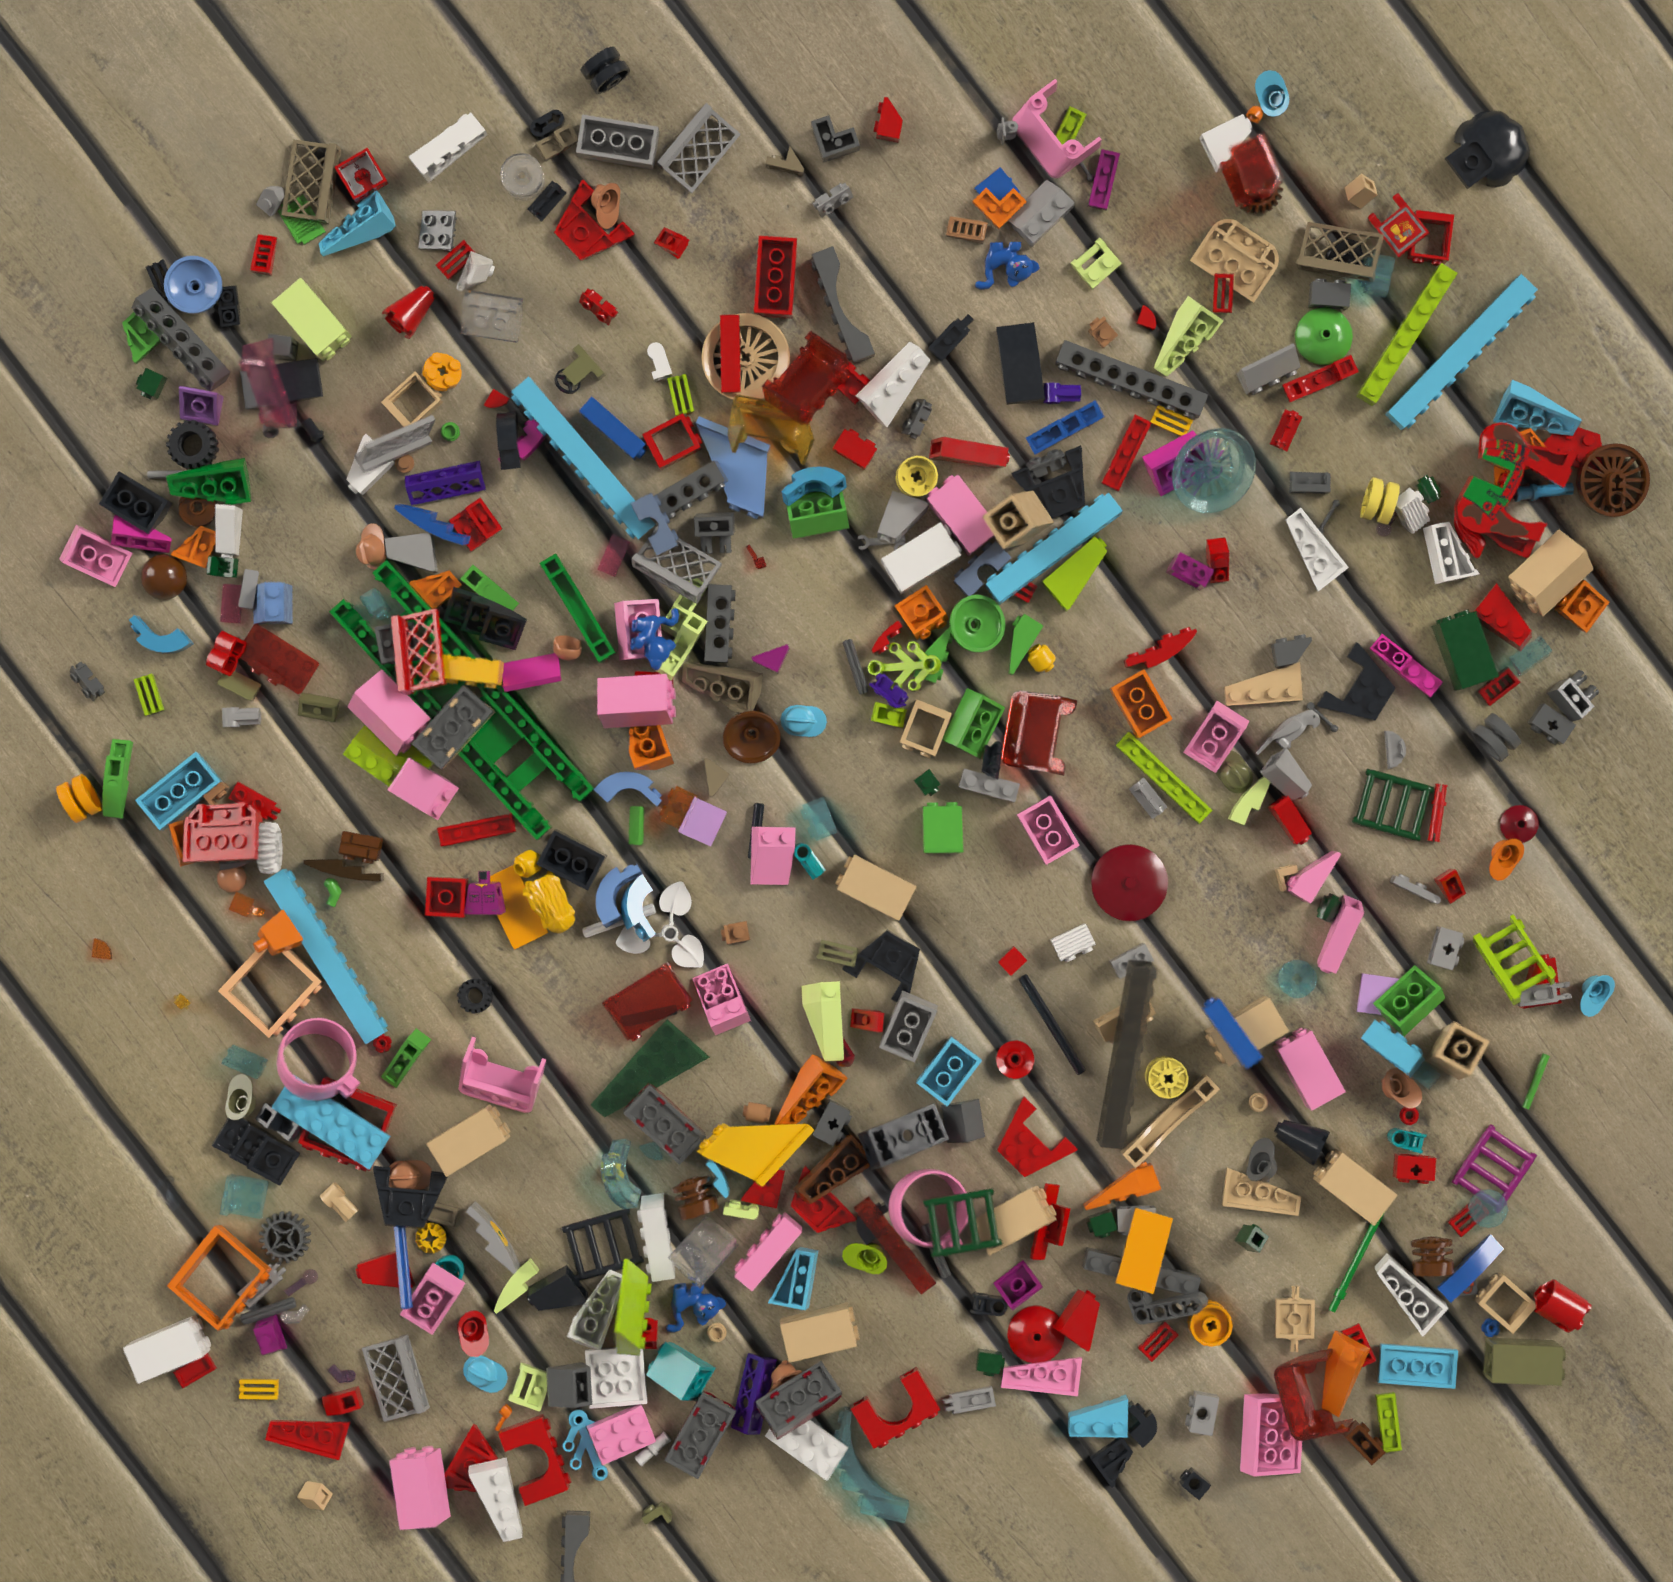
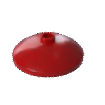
M1032 1305L1019 1310L1011 1319L1007 1330L1008 1342L1015 1355L1029 1363L1046 1362L1054 1358L1061 1350L1065 1339L1063 1334L1053 1328L1059 1316L1051 1309L1039 1305ZM1035 1334L1041 1335L1038 1340H1035L1033 1337Z

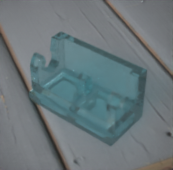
M1539 636L1526 645L1521 652L1518 651L1509 657V664L1516 669V674L1520 677L1549 657L1552 649Z
M234 1044L232 1047H229L227 1050L228 1054L221 1064L255 1079L261 1077L268 1059Z

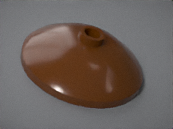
M746 711L735 715L728 721L723 731V744L726 751L734 759L744 763H759L767 760L777 751L781 739L777 723L767 714L758 711Z

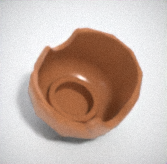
M567 635L556 636L553 651L562 660H576L582 652L581 641Z
M241 866L219 870L217 873L219 887L228 893L237 892L246 884L247 875Z

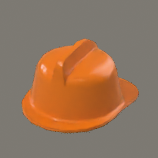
M1501 840L1494 845L1491 852L1492 860L1489 866V872L1493 879L1501 881L1512 873L1524 854V845L1520 840Z

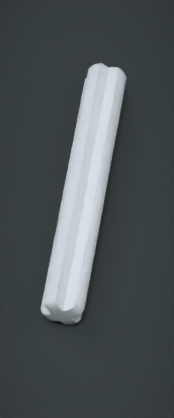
M653 904L642 907L645 917L656 913ZM621 920L608 928L602 922H598L584 927L582 931L587 938L624 925V922Z

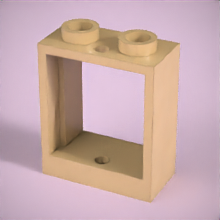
M415 371L381 403L403 427L427 418L443 403L440 399L443 395L439 391L431 389L427 384L425 376L423 377L422 373L418 375ZM418 381L435 401L410 422L393 403Z
M916 699L899 742L903 744L902 748L909 751L917 749L921 751L920 755L931 758V755L936 756L952 713ZM918 709L944 719L933 750L906 740Z
M1498 1272L1490 1277L1488 1280L1489 1284L1485 1288H1481L1478 1291V1294H1476L1477 1298L1474 1301L1508 1331L1514 1334L1535 1310L1536 1305L1530 1297L1506 1276ZM1503 1282L1525 1300L1507 1321L1485 1304Z

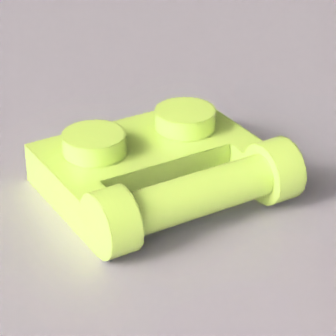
M1098 238L1090 249L1077 260L1074 259L1070 264L1093 290L1122 263L1106 246L1105 242ZM1101 250L1104 254L1084 270L1082 265Z
M730 1199L729 1202H725L723 1215L756 1219L759 1206L753 1203L749 1206L742 1205L741 1201Z
M521 1363L519 1376L513 1393L509 1395L508 1400L540 1412L547 1394L546 1371L526 1363ZM527 1373H530L533 1376L526 1396L522 1398L520 1393Z

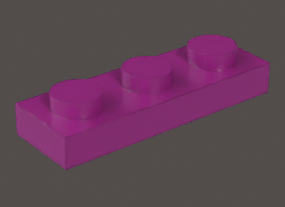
M1101 149L1088 207L1107 211L1120 153Z

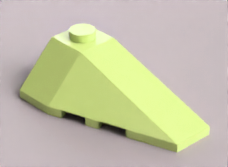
M1188 296L1175 315L1154 368L1165 376L1170 375L1184 362L1185 357L1191 351L1193 353L1199 349V344L1204 340L1208 341L1215 334L1223 320Z
M840 981L803 985L802 1005L824 1061H843Z

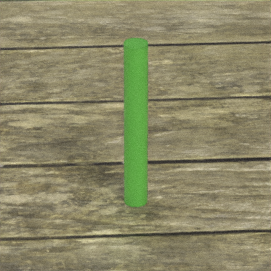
M1544 1053L1541 1056L1522 1105L1526 1109H1530L1550 1057Z

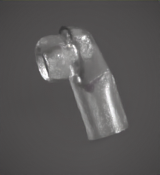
M302 1304L297 1311H284L280 1318L286 1324H298L310 1309Z

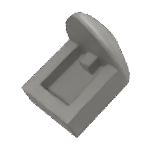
M280 186L265 188L256 205L270 217L273 216L284 198V188Z

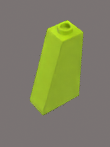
M1092 538L1041 582L1065 611L1071 608L1107 552V545L1101 538Z

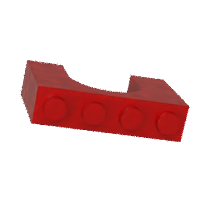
M917 1366L900 1376L901 1382L912 1399L911 1410L905 1418L899 1421H887L881 1418L868 1396L850 1405L851 1411L874 1449L886 1446L889 1443L888 1440L894 1437L895 1439L900 1438L905 1434V1430L909 1428L915 1429L922 1424L921 1421L924 1419H932L939 1414L940 1406Z
M544 1414L501 1429L498 1433L505 1452L522 1445L533 1444L542 1448L548 1456V1470L543 1475L519 1485L518 1489L525 1506L569 1490L571 1483L569 1473H565L563 1465H565L563 1456L561 1454L558 1455L556 1449L558 1447L555 1436H551L550 1421L548 1418L545 1419Z

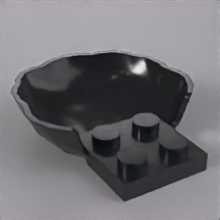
M1483 111L1472 119L1463 122L1458 127L1454 143H1461V146L1449 154L1445 160L1466 189H1469L1484 177L1487 178L1486 186L1496 188L1508 184L1514 176L1518 175L1525 168L1530 154V147L1526 141L1522 125L1509 118L1502 111Z

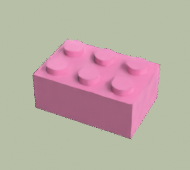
M1051 795L1016 814L1045 865L1080 846Z
M432 1263L412 1294V1308L403 1309L400 1315L433 1335L460 1294L465 1282Z
M641 1404L631 1406L586 1426L602 1465L656 1442Z

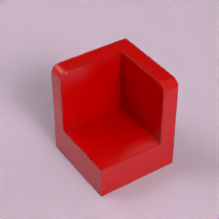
M1012 946L998 963L1012 976L1028 960Z

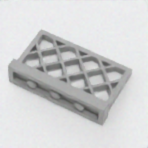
M705 103L658 160L656 165L664 169L692 194L741 134L712 110L711 106ZM711 115L718 120V128H707V120ZM721 130H729L735 136L730 141H722ZM708 131H719L720 142H709ZM697 132H705L706 143H695V134ZM720 144L721 153L718 156H710L709 145ZM706 145L707 156L697 157L696 146ZM693 146L694 157L683 158L682 150L684 147ZM708 159L707 170L698 171L697 160ZM694 160L695 171L684 172L683 161ZM681 161L682 172L674 173L668 167L672 162ZM703 173L702 176L698 178V174ZM686 174H696V183L692 188L685 182Z
M433 415L364 444L362 451L354 456L363 473L430 445L432 440L429 434L435 422Z
M658 526L654 529L650 536L654 535L657 532ZM647 539L638 554L635 553L632 557V566L698 604L702 593L714 578L722 563L681 539L676 541L682 547L681 552L671 553V549H669V554L656 555V557L647 558L643 554L646 550L653 549L649 539ZM694 553L698 556L699 561L687 562L686 555ZM684 555L685 564L674 566L673 557ZM671 559V567L664 568L660 566L659 560ZM711 563L715 567L712 571L704 572L702 564ZM700 565L702 573L691 575L689 567ZM687 568L688 576L679 577L676 574V570ZM703 577L704 583L700 588L693 585L692 579Z
M408 1334L362 1348L384 1422L415 1413H423L430 1408ZM395 1343L397 1350L395 1356L386 1352L388 1345ZM375 1349L381 1353L377 1361L370 1357L369 1350ZM383 1355L392 1359L389 1367L379 1363ZM394 1362L402 1366L400 1375L391 1370ZM377 1366L386 1371L383 1379H380L375 1374ZM389 1373L398 1378L394 1386L385 1381ZM400 1380L407 1383L408 1389L406 1393L396 1388ZM382 1385L392 1390L388 1398L381 1394L380 1389ZM394 1392L403 1396L400 1404L390 1400ZM405 1399L412 1401L414 1409L407 1410L402 1407ZM388 1403L397 1408L395 1414L388 1416L386 1411Z

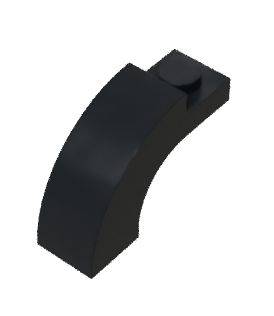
M517 411L500 412L496 416L497 444L501 470L521 468Z

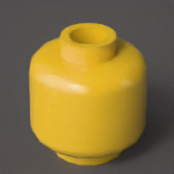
M1036 644L1028 651L1027 661L1036 672L1044 671L1047 673L1054 667L1053 663L1056 657L1047 645Z
M526 850L516 856L513 865L515 872L524 878H529L539 872L542 868L537 865L540 854L533 850Z

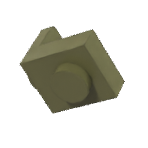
M661 1501L655 1506L651 1504L646 1507L641 1518L646 1525L662 1515L666 1522L670 1523L673 1513L670 1507L664 1505Z

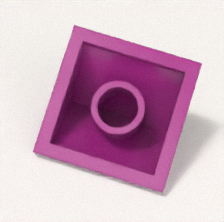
M788 644L751 658L754 663L778 674L790 649Z
M1024 1260L993 1283L1012 1311L1043 1288L1042 1283Z

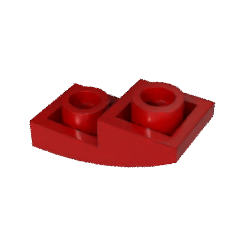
M899 620L887 628L877 639L871 650L873 654L877 652L879 655L888 650L887 645L890 642L887 637L893 638L901 633L899 629L903 626Z

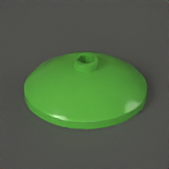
M1316 308L1309 311L1301 318L1295 331V343L1298 351L1306 360L1317 365H1330L1342 359L1348 353L1353 340V332L1349 321L1342 313L1332 308ZM1327 331L1329 337H1324L1323 332Z
M970 595L961 599L954 606L950 615L951 634L954 640L965 650L971 652L988 651L995 647L1003 637L1005 631L1004 614L1000 606L987 596ZM971 622L975 623V628L971 627Z

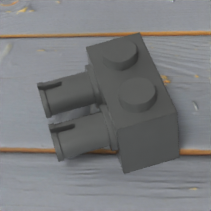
M696 513L694 517L695 536L700 537L701 551L705 553L707 546V554L713 553L712 536H719L720 553H725V545L726 553H731V536L735 533V513Z
M1578 670L1571 678L1559 681L1547 692L1548 696L1571 722L1582 719L1592 710L1594 705L1590 701L1599 694L1598 689L1594 692L1597 688L1594 685L1588 686L1584 692L1579 689L1578 686L1587 679L1586 675L1581 677L1584 674L1581 670Z

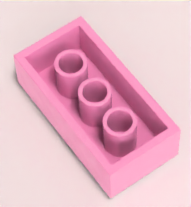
M786 1212L783 1215L778 1214L772 1221V1228L770 1230L766 1228L760 1235V1242L757 1245L754 1243L749 1248L746 1259L741 1258L735 1265L734 1277L753 1291L802 1233V1226Z

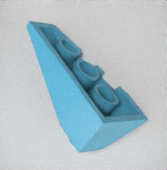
M377 190L363 199L357 205L359 209L352 216L348 214L340 227H334L319 242L322 256L379 238L393 230L396 226L394 216Z
M1514 380L1511 381L1506 389L1494 417V422L1508 423L1516 429L1522 427L1531 428L1533 431H1536V429L1547 430L1549 433L1573 436L1582 419L1533 388Z

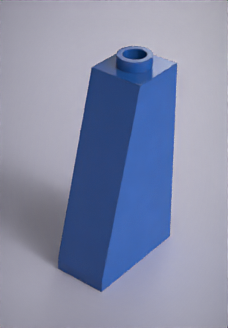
M592 396L579 410L586 420L634 461L636 458L640 459L647 450L645 448L647 445Z
M1211 997L1203 1003L1205 1006L1201 1009L1243 1067L1247 1069L1263 1058L1220 998L1216 997L1214 999Z

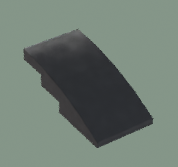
M1034 322L996 327L1006 404L1045 400Z
M318 358L240 371L245 407L249 410L323 397Z
M453 587L443 615V621L460 625L461 631L479 635L480 641L516 650L527 622L526 618L503 605Z
M228 1117L212 1143L214 1148L228 1154L230 1158L245 1165L247 1169L279 1186L300 1155L299 1151L245 1118L232 1120Z

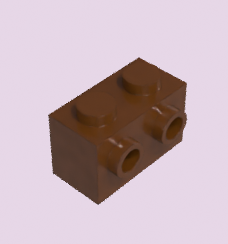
M1354 1420L1341 1433L1372 1466L1386 1453L1381 1448L1384 1444L1376 1436L1372 1438L1368 1434L1370 1429L1363 1422L1359 1424Z

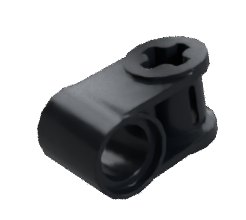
M979 1292L972 1293L974 1298L970 1313L1002 1316L1007 1312V1303L1003 1297ZM996 1302H1002L1004 1308L997 1311L993 1305Z

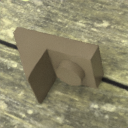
M790 146L786 160H783V157L778 155L767 156L766 168L799 176L804 175V168Z

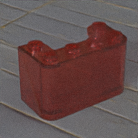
M1261 134L1229 148L1231 159L1223 161L1219 165L1236 207L1242 205L1244 208L1254 203L1253 200L1258 198L1265 200L1271 197V194L1275 192L1274 190L1281 184L1283 176L1266 135Z
M811 330L805 336L807 344L805 347L801 346L799 356L779 378L774 377L773 382L767 379L762 385L765 400L800 425L809 424L816 411L823 408L825 401L836 393L838 386L845 382L850 375L847 355Z

